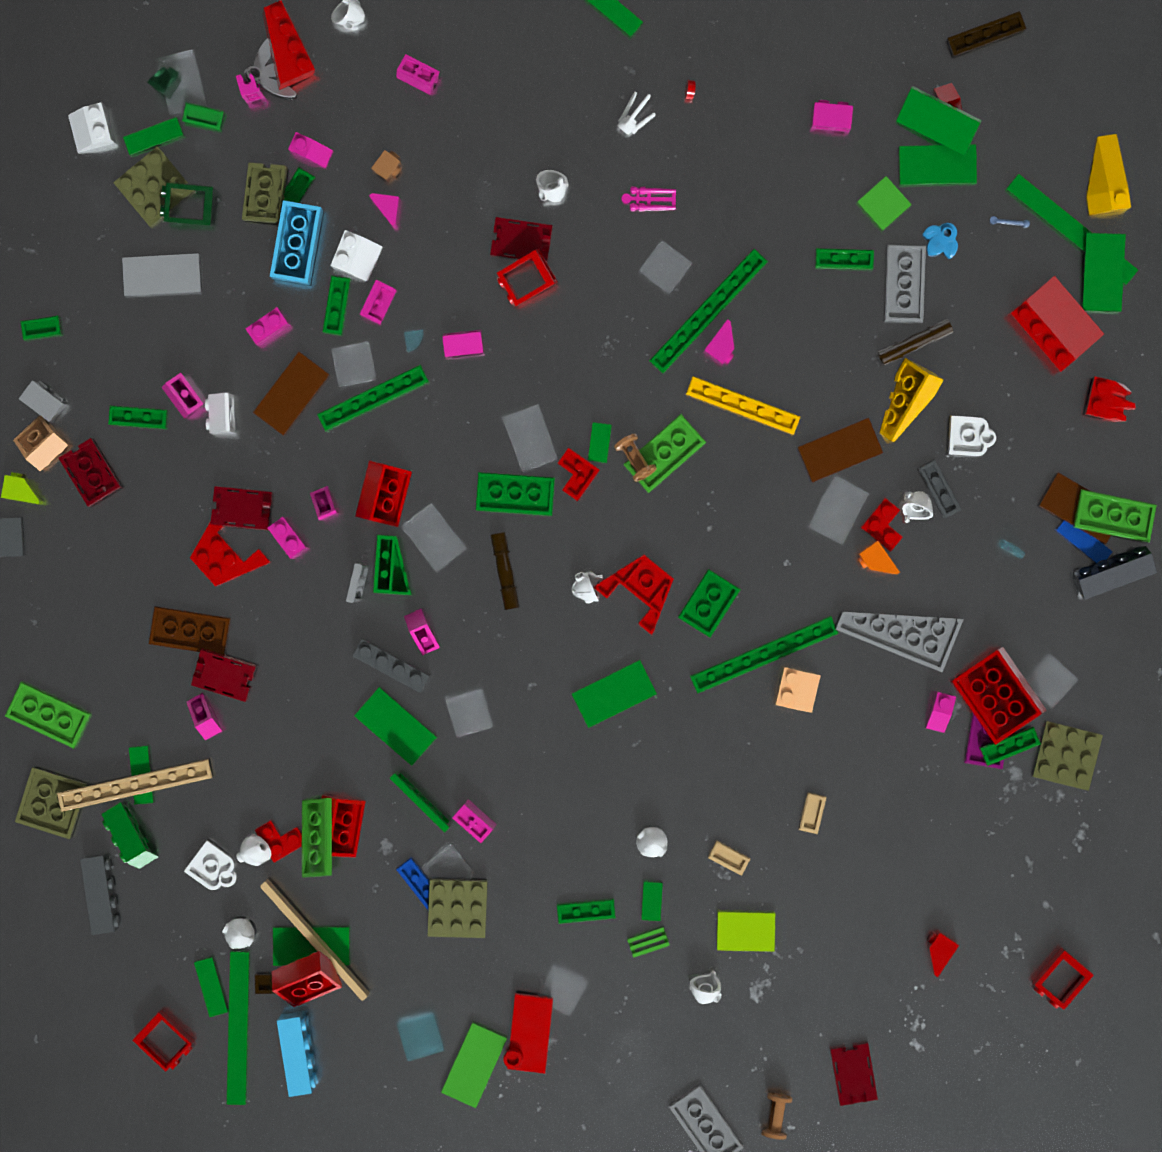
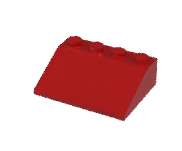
M1055 276L1010 313L1059 372H1062L1104 335L1101 329Z
M1004 647L996 650L952 680V683L995 745L1047 711Z

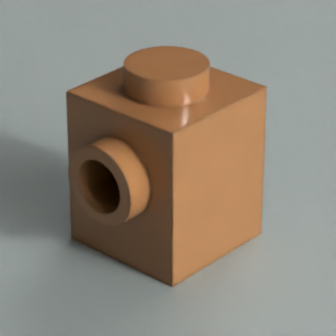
M384 150L371 169L385 181L389 182L402 169L400 167L401 162L399 161L400 156L392 150L390 152Z

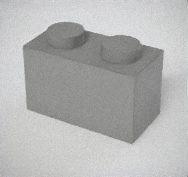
M32 380L19 397V400L48 422L53 423L67 404L63 402L64 398L56 392L54 394L47 390L49 387L45 383Z

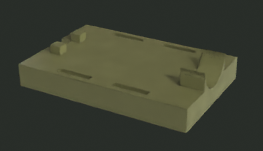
M248 163L242 220L279 224L285 193L287 166L271 164L270 168H265V165L261 163Z

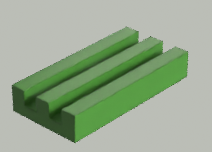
M664 927L627 939L633 958L670 946ZM660 932L662 933V936L633 945L634 941ZM664 940L663 943L648 947L637 952L635 951V949Z

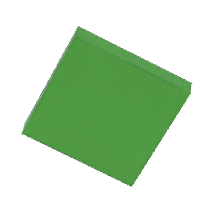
M887 176L857 201L860 207L882 231L912 205Z

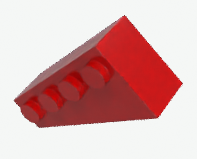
M280 0L264 7L262 13L278 89L281 90L313 76L315 68L282 1Z

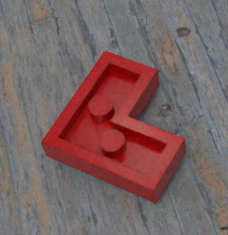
M570 448L566 450L558 462L560 466L573 474L562 490L578 501L600 470Z
M884 498L860 527L876 541H879L889 552L903 538L888 525L900 509Z
M272 820L255 829L256 834L269 845L271 859L274 863L302 847V832L298 826L282 836Z

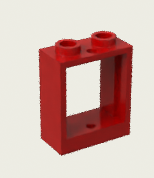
M540 249L532 251L497 272L498 283L502 288L505 287L508 292L507 298L509 302L515 304V306L523 304L558 283ZM532 259L545 284L519 299L506 273Z
M1061 947L1032 983L1036 986L1034 990L1042 997L1045 994L1050 998L1048 1002L1056 1009L1060 1006L1065 1010L1094 975ZM1064 959L1083 977L1067 996L1060 1001L1042 984Z
M161 1009L132 1041L166 1072L169 1068L173 1070L181 1062L178 1058L182 1054L186 1056L194 1048L191 1045L195 1040ZM161 1020L186 1042L170 1061L166 1060L145 1040V1037Z

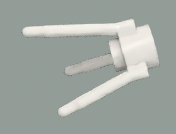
M634 92L617 125L627 135L631 132L635 134L640 127L655 116V113H652L635 126L637 122L634 118L651 97L650 94L643 99L631 116H627L637 92Z

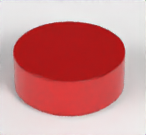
M687 80L685 99L692 100L694 98L696 88L694 80Z
M515 1048L507 1050L503 1058L504 1064L510 1069L518 1068L523 1061L521 1051Z

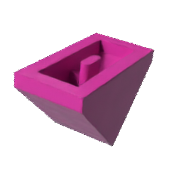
M371 193L369 197L392 227L395 228L398 222L400 198L398 196Z
M328 486L310 493L320 521L339 514Z

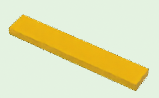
M694 376L686 395L792 435H794L800 416Z

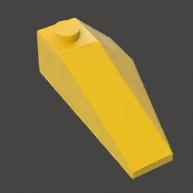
M1117 134L1098 136L1096 139L1093 165L1086 194L1089 216L1126 211L1131 208L1129 188Z
M908 358L904 359L896 373L894 380L896 381L894 392L890 394V399L892 400L889 409L885 412L880 433L892 442H895L933 399L943 382V379Z

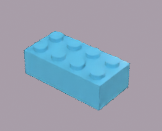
M283 200L270 271L272 279L305 285L311 284L323 216V209L321 207Z
M304 1011L281 1014L277 1020L288 1095L292 1097L311 1094L316 1084H318V1075L313 1070L315 1056L310 1051L312 1037L311 1034L307 1033V1027H309L308 1015L305 1016Z

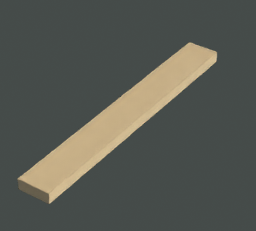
M209 759L58 792L57 795L61 812L213 777Z
M267 879L261 885V889L311 945L331 960L337 974L360 1000L363 1001L367 998L370 992L270 880Z

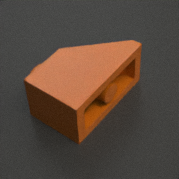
M875 541L858 553L860 558L857 560L863 568L867 567L868 570L890 574L900 573L879 541Z

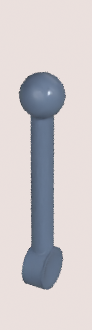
M992 216L990 218L991 224H996L998 222L1023 225L1024 227H1028L1030 225L1029 220L1017 221L997 219V217Z

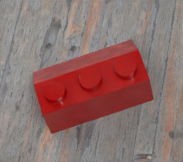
M369 461L355 517L398 527L412 471Z
M322 795L321 798H332V856L356 857L365 801L341 796Z
M320 951L271 971L272 991L293 1007L342 988V983L331 960Z

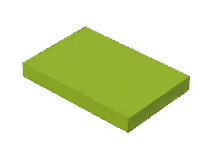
M718 911L717 950L775 952V912Z

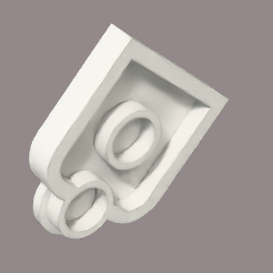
M950 416L947 454L981 456L986 452L987 447L995 443L996 434L989 428L985 419Z
M206 840L184 870L185 873L210 890H216L221 885L230 887L236 881V873L233 870V858L209 840Z

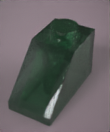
M162 67L147 83L154 90L170 99L182 80L178 76L179 72L169 67V69Z

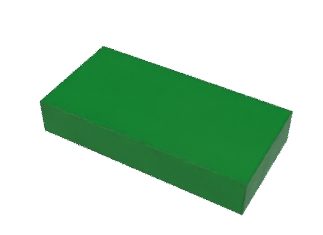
M186 102L182 121L220 130L224 111Z
M298 167L285 188L284 201L300 203L314 181L315 176Z
M58 315L20 321L24 341L62 335L60 317Z
M593 422L588 461L607 463L612 425Z
M643 882L641 920L661 921L663 882Z

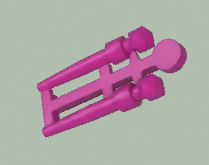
M632 186L630 192L636 194V197H631L626 193L621 198L624 204L636 201V204H630V210L632 211L639 209V211L676 210V189L645 188L641 186L637 188ZM647 193V197L639 196V194ZM651 193H672V197H651ZM639 201H647V205L639 203ZM651 201L672 202V206L651 205Z

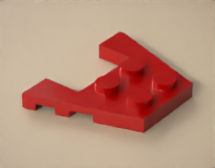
M209 523L190 559L214 586L223 584L271 562L260 549L243 561L218 533L224 526L210 525Z
M643 554L596 584L593 588L608 598L619 584H622L650 607L638 624L652 635L674 578Z

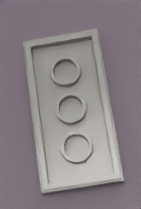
M887 244L884 322L923 323L926 245Z
M199 253L122 258L125 297L202 292Z
M355 563L346 602L355 603L361 601L369 569L368 564Z
M700 1084L669 1105V1108L700 1152H739L744 1148Z

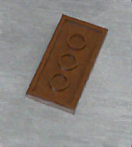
M298 352L253 413L284 436L330 374Z
M869 418L797 447L812 483L883 453Z
M1058 472L1041 500L1039 507L1074 526L1080 490H1090ZM1080 529L1103 544H1107L1111 536Z
M154 606L149 644L200 652L203 648L225 655L231 618Z

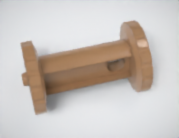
M631 434L617 442L614 448L616 451H624L636 471L633 479L637 482L650 476L657 468L654 464L648 466L634 443L638 436ZM629 446L633 447V450L631 452H628L627 450Z
M768 1093L767 1098L773 1101L769 1127L768 1129H762L761 1135L773 1139H786L787 1134L781 1131L785 1103H792L793 1098L785 1094Z

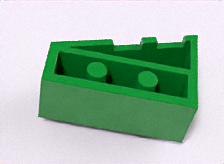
M375 536L372 578L373 593L412 595L397 536Z
M120 802L101 814L104 819L102 823L106 830H110L112 834L111 840L120 849L119 856L124 863L140 869L158 858L157 853H153L147 845L149 840L147 837H143L138 828L139 824L127 805Z

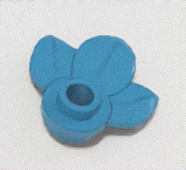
M954 224L932 225L924 231L923 236L930 240L927 246L928 255L934 256L944 252L951 259L956 254L958 243L955 239L957 228ZM946 229L951 230L950 236L944 234Z

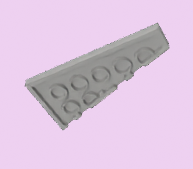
M842 612L835 630L943 672L964 619Z

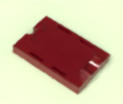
M496 217L494 233H497V238L492 240L490 256L519 260L532 251L540 249L546 262H548L553 225Z
M89 438L78 445L79 450L76 452L70 450L60 456L59 460L86 505L91 507L104 497L120 489L121 485L94 440Z
M214 486L213 502H216V509H212L210 525L268 531L272 492ZM224 522L236 523V525H234V524H224Z
M202 648L191 686L246 702L251 688L248 685V681L253 680L257 665Z
M868 1042L852 1044L853 1048L846 1049L845 1046L830 1048L840 1106L878 1100ZM835 1062L837 1063L838 1072H836ZM838 1081H840L841 1091H839Z

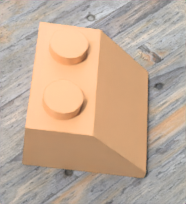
M40 415L13 440L25 459L39 471L48 466L68 446L58 431Z
M783 666L774 704L812 713L821 675Z

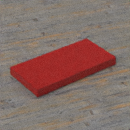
M515 993L509 1049L515 1048L521 1051L523 1061L518 1068L511 1070L545 1074L554 997Z

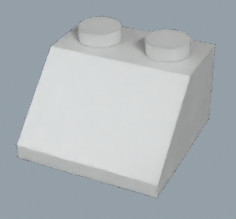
M102 102L82 107L68 115L78 153L115 143L107 109Z
M345 230L330 266L369 282L382 246Z
M230 393L209 394L208 399L205 400L206 411H209V418H206V429L211 434L235 433L234 395Z

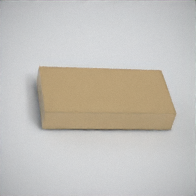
M807 792L799 830L818 834L826 796Z
M717 840L708 855L709 859L741 876L750 861L749 857Z

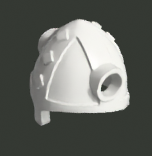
M343 0L334 9L331 20L333 23L342 25L346 29H353L354 26L364 22L365 14L358 0Z
M544 170L537 175L536 183L540 191V199L543 201L560 202L568 187L567 177L554 170Z
M923 491L907 492L905 494V503L902 506L906 523L910 522V519H929L933 517V506L928 494Z
M591 571L577 573L571 589L573 595L584 600L585 603L599 601L598 591L593 587L598 584V580H603V575H595Z
M648 827L638 834L636 844L643 856L662 857L667 851V838L661 828Z
M253 834L243 840L240 852L237 853L236 857L239 862L259 866L270 860L271 849L264 839Z
M247 918L233 919L225 925L222 931L226 942L232 949L250 947L255 936L254 928Z
M712 970L711 974L697 976L690 981V990L698 1003L707 1004L713 1001L717 1003L721 999V983L716 977L715 971Z

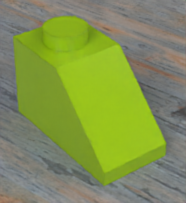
M11 472V476H4L1 498L43 505V500L30 481L22 478L23 474Z

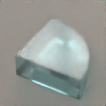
M423 329L404 333L407 352L415 350L420 345L424 335Z
M1003 539L999 543L1001 548L1011 552L1014 556L1020 559L1024 557L1025 552L1017 546Z

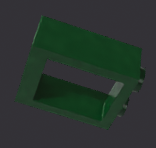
M166 181V186H162L161 197H165L164 205H160V216L163 217V221L210 226L213 186ZM171 188L204 191L202 219L169 216Z

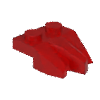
M1094 376L1085 414L1113 422L1126 421L1123 411L1136 409L1135 403L1126 400V396L1132 392L1124 384Z

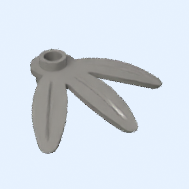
M267 38L256 54L254 65L245 69L243 74L244 80L247 83L251 82L249 74H254L256 76V84H260L269 92L282 97H295L296 92L288 86L279 90L277 80L269 78L276 77L273 63L265 66L271 57Z

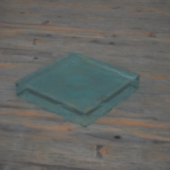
M434 1013L397 1024L407 1061L445 1050Z

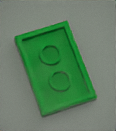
M708 569L678 618L711 638L741 589Z

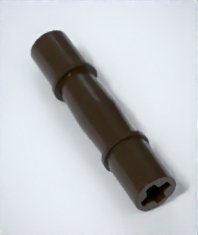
M945 319L937 324L928 326L926 330L911 335L899 343L894 342V344L877 353L882 364L886 365L899 358H903V355L920 349L932 341L937 342V340L954 331L949 320Z
M506 533L492 534L490 536L494 552L493 556L496 558L504 610L519 608L517 586L515 587Z

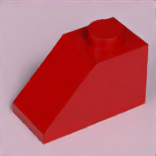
M939 930L936 933L933 932L927 940L929 943L927 948L932 973L936 977L941 974L959 947L958 943Z

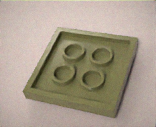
M157 146L113 183L152 228L163 218L160 216V205H164L165 197H161L162 186H166V181L188 182ZM171 188L169 213L194 193L195 190Z
M1045 721L1040 741L1041 745H1039L1032 777L1089 791L1103 735Z
M32 767L15 822L71 839L80 808L61 812L57 793L85 787L88 784Z
M430 879L427 936L485 938L487 880Z

